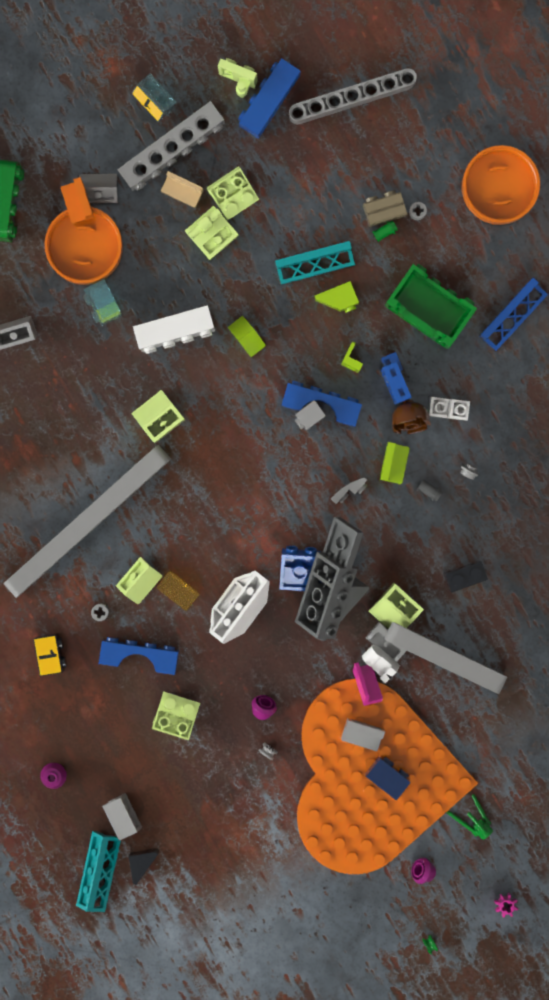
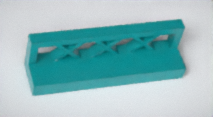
M350 241L275 260L281 285L355 266ZM348 252L349 263L342 264L336 261L340 253ZM326 257L332 263L329 268L323 269L318 266L321 258ZM306 262L314 266L311 272L307 274L299 270L301 265ZM289 267L295 271L292 278L283 279L281 269Z
M92 831L76 903L77 907L86 912H105L121 842L117 836L104 835L98 831ZM108 841H114L113 847L108 851ZM108 859L109 866L104 870L103 863ZM105 878V884L99 888V881ZM100 896V906H94L95 900Z

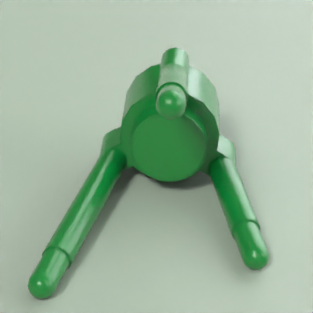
M472 794L474 803L483 820H477L470 812L467 813L475 823L473 825L474 828L448 810L446 813L471 831L475 837L479 836L484 840L493 832V829L490 827L491 822L485 815L475 794Z

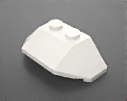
M257 571L234 578L212 608L209 633L223 644L244 634L267 603L270 581Z

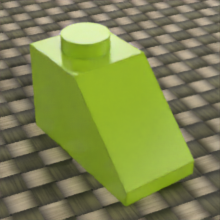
M351 281L314 296L316 302L340 312L344 310L346 313L351 312L359 304Z

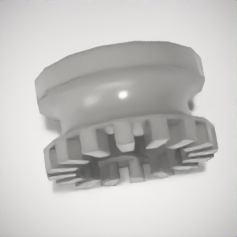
M422 202L413 203L409 209L410 217L417 221L423 219L427 212V208ZM416 206L423 210L419 216H416V212H413Z
M97 604L92 608L91 615L94 620L103 621L108 617L109 609L104 604ZM99 607H102V611L105 612V615H102L101 618H98V614L95 613V610H98Z
M263 743V748H260L259 752L268 759L273 760V755L278 752L273 747L270 748L271 746Z

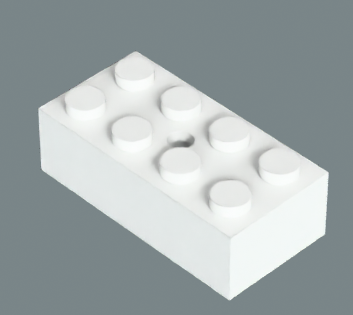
M208 305L133 326L138 347L142 352H146V354L156 352L157 348L161 346L164 349L176 346L175 342L182 341L183 343L194 341L193 337L196 336L206 338L212 336V332L215 331Z

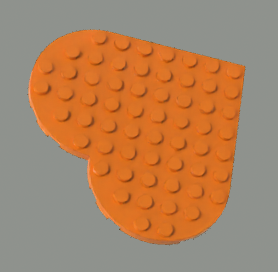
M355 678L339 681L324 689L313 700L306 712L302 724V746L305 757L315 775L304 787L297 808L298 830L306 849L325 867L344 874L369 873L387 865L478 784L396 691L378 682L383 697L382 702L364 706ZM347 718L385 730L378 751L341 740ZM379 756L383 759L386 756L394 762V768L398 771L401 768L410 775L408 779H410L411 783L397 801L365 775Z

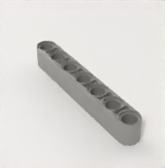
M403 69L296 103L289 110V119L293 124H303L409 90L414 87L417 75L412 69ZM405 75H409L413 81L405 83L402 78ZM391 81L394 84V88L387 89L384 83ZM373 87L376 93L369 95L366 92V88ZM355 93L358 98L352 101L348 99L347 95ZM335 98L339 100L340 104L334 107L330 105L329 101ZM314 104H318L321 107V110L319 112H313L311 110V106ZM295 110H300L303 116L295 118L292 113Z
M395 622L391 623L384 638L400 648L497 694H500L508 678Z

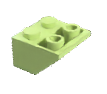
M162 390L132 413L155 444L185 421L184 417Z
M393 583L369 609V612L389 629L392 622L407 628L424 609Z

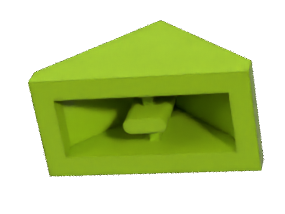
M243 316L228 326V329L250 357H253L266 346Z

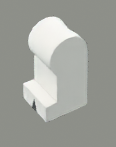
M374 644L362 655L364 662L381 676L380 679L384 683L395 675L400 667L393 658Z

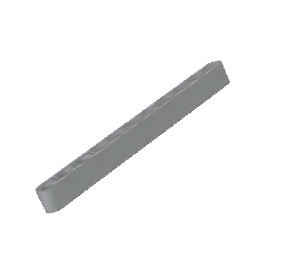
M159 445L153 448L4 583L6 588L15 598L19 597L171 460L168 454Z

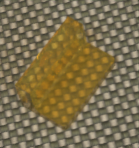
M169 570L157 586L159 591L185 611L188 610L200 594L171 570Z

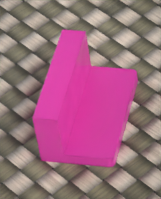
M359 662L354 663L353 674L363 705L382 702L383 697L372 667L369 665L360 667Z

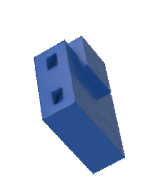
M394 352L382 357L383 368L380 371L394 404L397 405L412 398L401 371L403 368L397 353Z

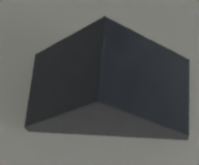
M155 848L129 854L128 858L133 884L137 885L160 850Z

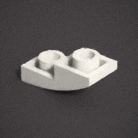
M429 397L427 411L429 416L468 421L470 401Z

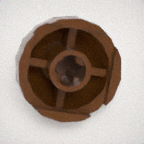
M413 400L404 401L403 404L394 410L392 415L393 431L398 434H402L401 431H407V434L425 431L427 425L431 426L430 416L425 406Z

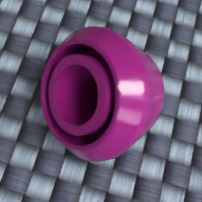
M259 695L252 700V713L259 720L270 718L277 710L275 701L269 696Z
M58 763L45 765L40 774L42 783L50 789L61 787L67 777L64 767Z
M422 857L414 862L411 874L416 883L423 884L434 879L436 868L427 858Z

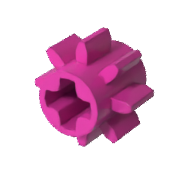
M500 893L499 900H494L495 904L498 905L495 908L496 912L501 911L503 918L508 914L513 917L512 912L518 910L517 906L514 905L517 899L513 898L511 900L510 893L507 896H503ZM504 902L508 903V908L504 907Z

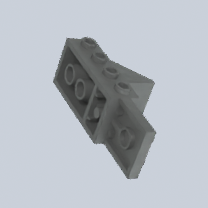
M334 517L323 552L316 553L295 619V623L321 641L335 639L340 622L369 589V586L355 577L357 568L353 566L363 532L341 517Z

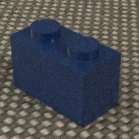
M379 756L365 775L397 801L411 783L410 779H408L410 775L401 768L399 771L394 768V762L386 756L384 759Z

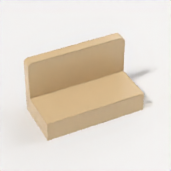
M168 171L161 192L196 209L204 192L203 188Z

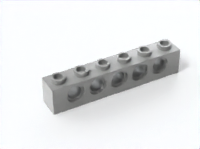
M210 101L117 170L130 189L138 191L146 185L145 182L148 179L158 177L162 173L161 170L163 168L173 166L177 162L176 159L178 157L188 155L193 150V146L196 144L201 145L207 141L208 135L211 133L216 134L222 130L225 121ZM201 121H206L209 126L206 129H200L198 124ZM187 132L193 134V138L189 141L183 139V135ZM170 144L178 146L175 152H169L167 147ZM155 155L162 157V161L158 164L152 162V158ZM140 166L147 168L146 173L143 175L136 173L137 168Z

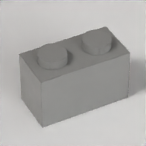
M31 316L0 325V350L35 340L37 331Z
M314 400L295 414L297 418L294 421L301 430L305 428L307 431L325 418L326 415Z

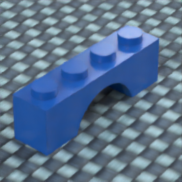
M292 381V384H287L281 406L300 411L306 404L314 400L321 401L333 409L336 415V422L356 427L362 404L358 403V399L348 397L347 400L342 399L340 394L330 391L329 395L321 393L322 389L314 386H311L310 389L304 388L303 383Z
M107 637V640L102 641L99 664L118 667L125 657L132 654H140L147 657L153 663L157 673L176 674L179 650H175L174 646L164 645V648H158L154 643L145 642V645H138V641L126 640V643L118 642V638Z

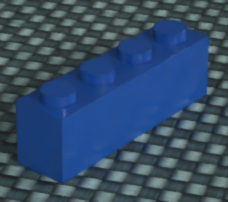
M282 58L279 63L275 62L270 69L271 75L268 79L266 77L263 79L259 86L261 90L258 95L254 94L249 101L250 107L247 111L243 110L238 118L240 120L239 127L258 139L301 75L299 69Z

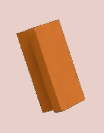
M81 177L73 179L74 183L61 186L69 217L73 224L94 218Z

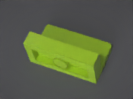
M352 341L341 365L358 373L363 363L349 357L356 344Z
M387 442L379 480L402 484L410 450L409 447Z

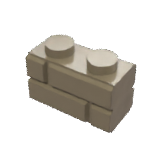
M394 190L385 193L383 198L377 199V196L366 199L363 208L369 228L407 216L401 192L396 193Z

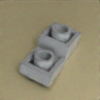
M361 478L347 484L330 499L335 504L338 502L342 504L349 496L346 493L348 490L354 495L357 492L361 494L367 487L365 484L367 479Z

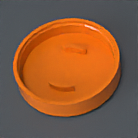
M504 145L486 148L470 161L464 172L461 186L463 199L468 209L484 222L495 225L513 223L524 217L534 206L540 191L538 170L531 158L517 148Z
M91 207L94 218L74 224L70 220L68 210L63 211L52 221L45 236V253L51 267L62 278L75 284L90 285L106 279L115 271L122 257L123 241L117 225L110 216L94 207Z

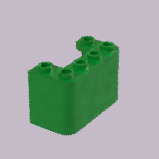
M0 159V241L12 242L17 234V226H14L12 217L16 215L17 205L14 204L15 197L19 195V185L17 184L24 180L25 171L19 162Z
M413 264L385 306L439 345L448 349L476 311L475 303L467 297L465 299H458L456 297L457 294L449 288L445 290L440 286L441 282L433 277L429 279L426 274L427 269L419 264L417 266Z

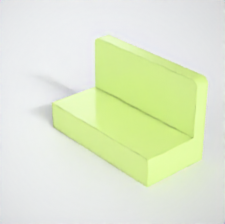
M140 557L118 582L116 587L133 602L140 604L162 578V575Z

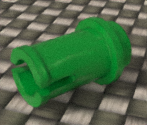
M392 220L390 222L387 221V224L372 232L376 240L380 242L391 234L395 235L398 229Z

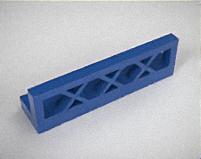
M532 278L479 335L495 351L501 347L548 295L537 285L539 282L536 279ZM533 288L542 295L537 301H529V293ZM519 304H527V312L524 315H516V307ZM506 318H514L512 329H503V321ZM493 332H501V341L497 345L489 339Z

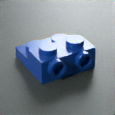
M292 545L287 546L286 549L282 548L279 590L305 591L316 553L320 551H317L314 547H306L305 550H299L296 546Z

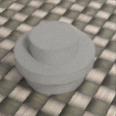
M467 463V465L461 466L462 470L460 473L463 476L474 480L475 476L479 475L476 471L477 467Z

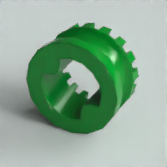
M428 935L427 939H422L430 955L433 950L438 951L431 935Z

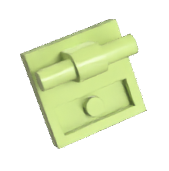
M226 58V60L220 59L218 64L219 75L238 82L236 93L239 97L244 98L250 87L255 89L257 84L255 69L246 65L244 67L236 65L237 62Z
M239 166L207 187V191L213 197L227 221L259 200Z
M214 206L185 230L186 234L209 260L213 259L239 236L222 216V213Z
M163 692L153 720L152 729L189 740L200 703Z

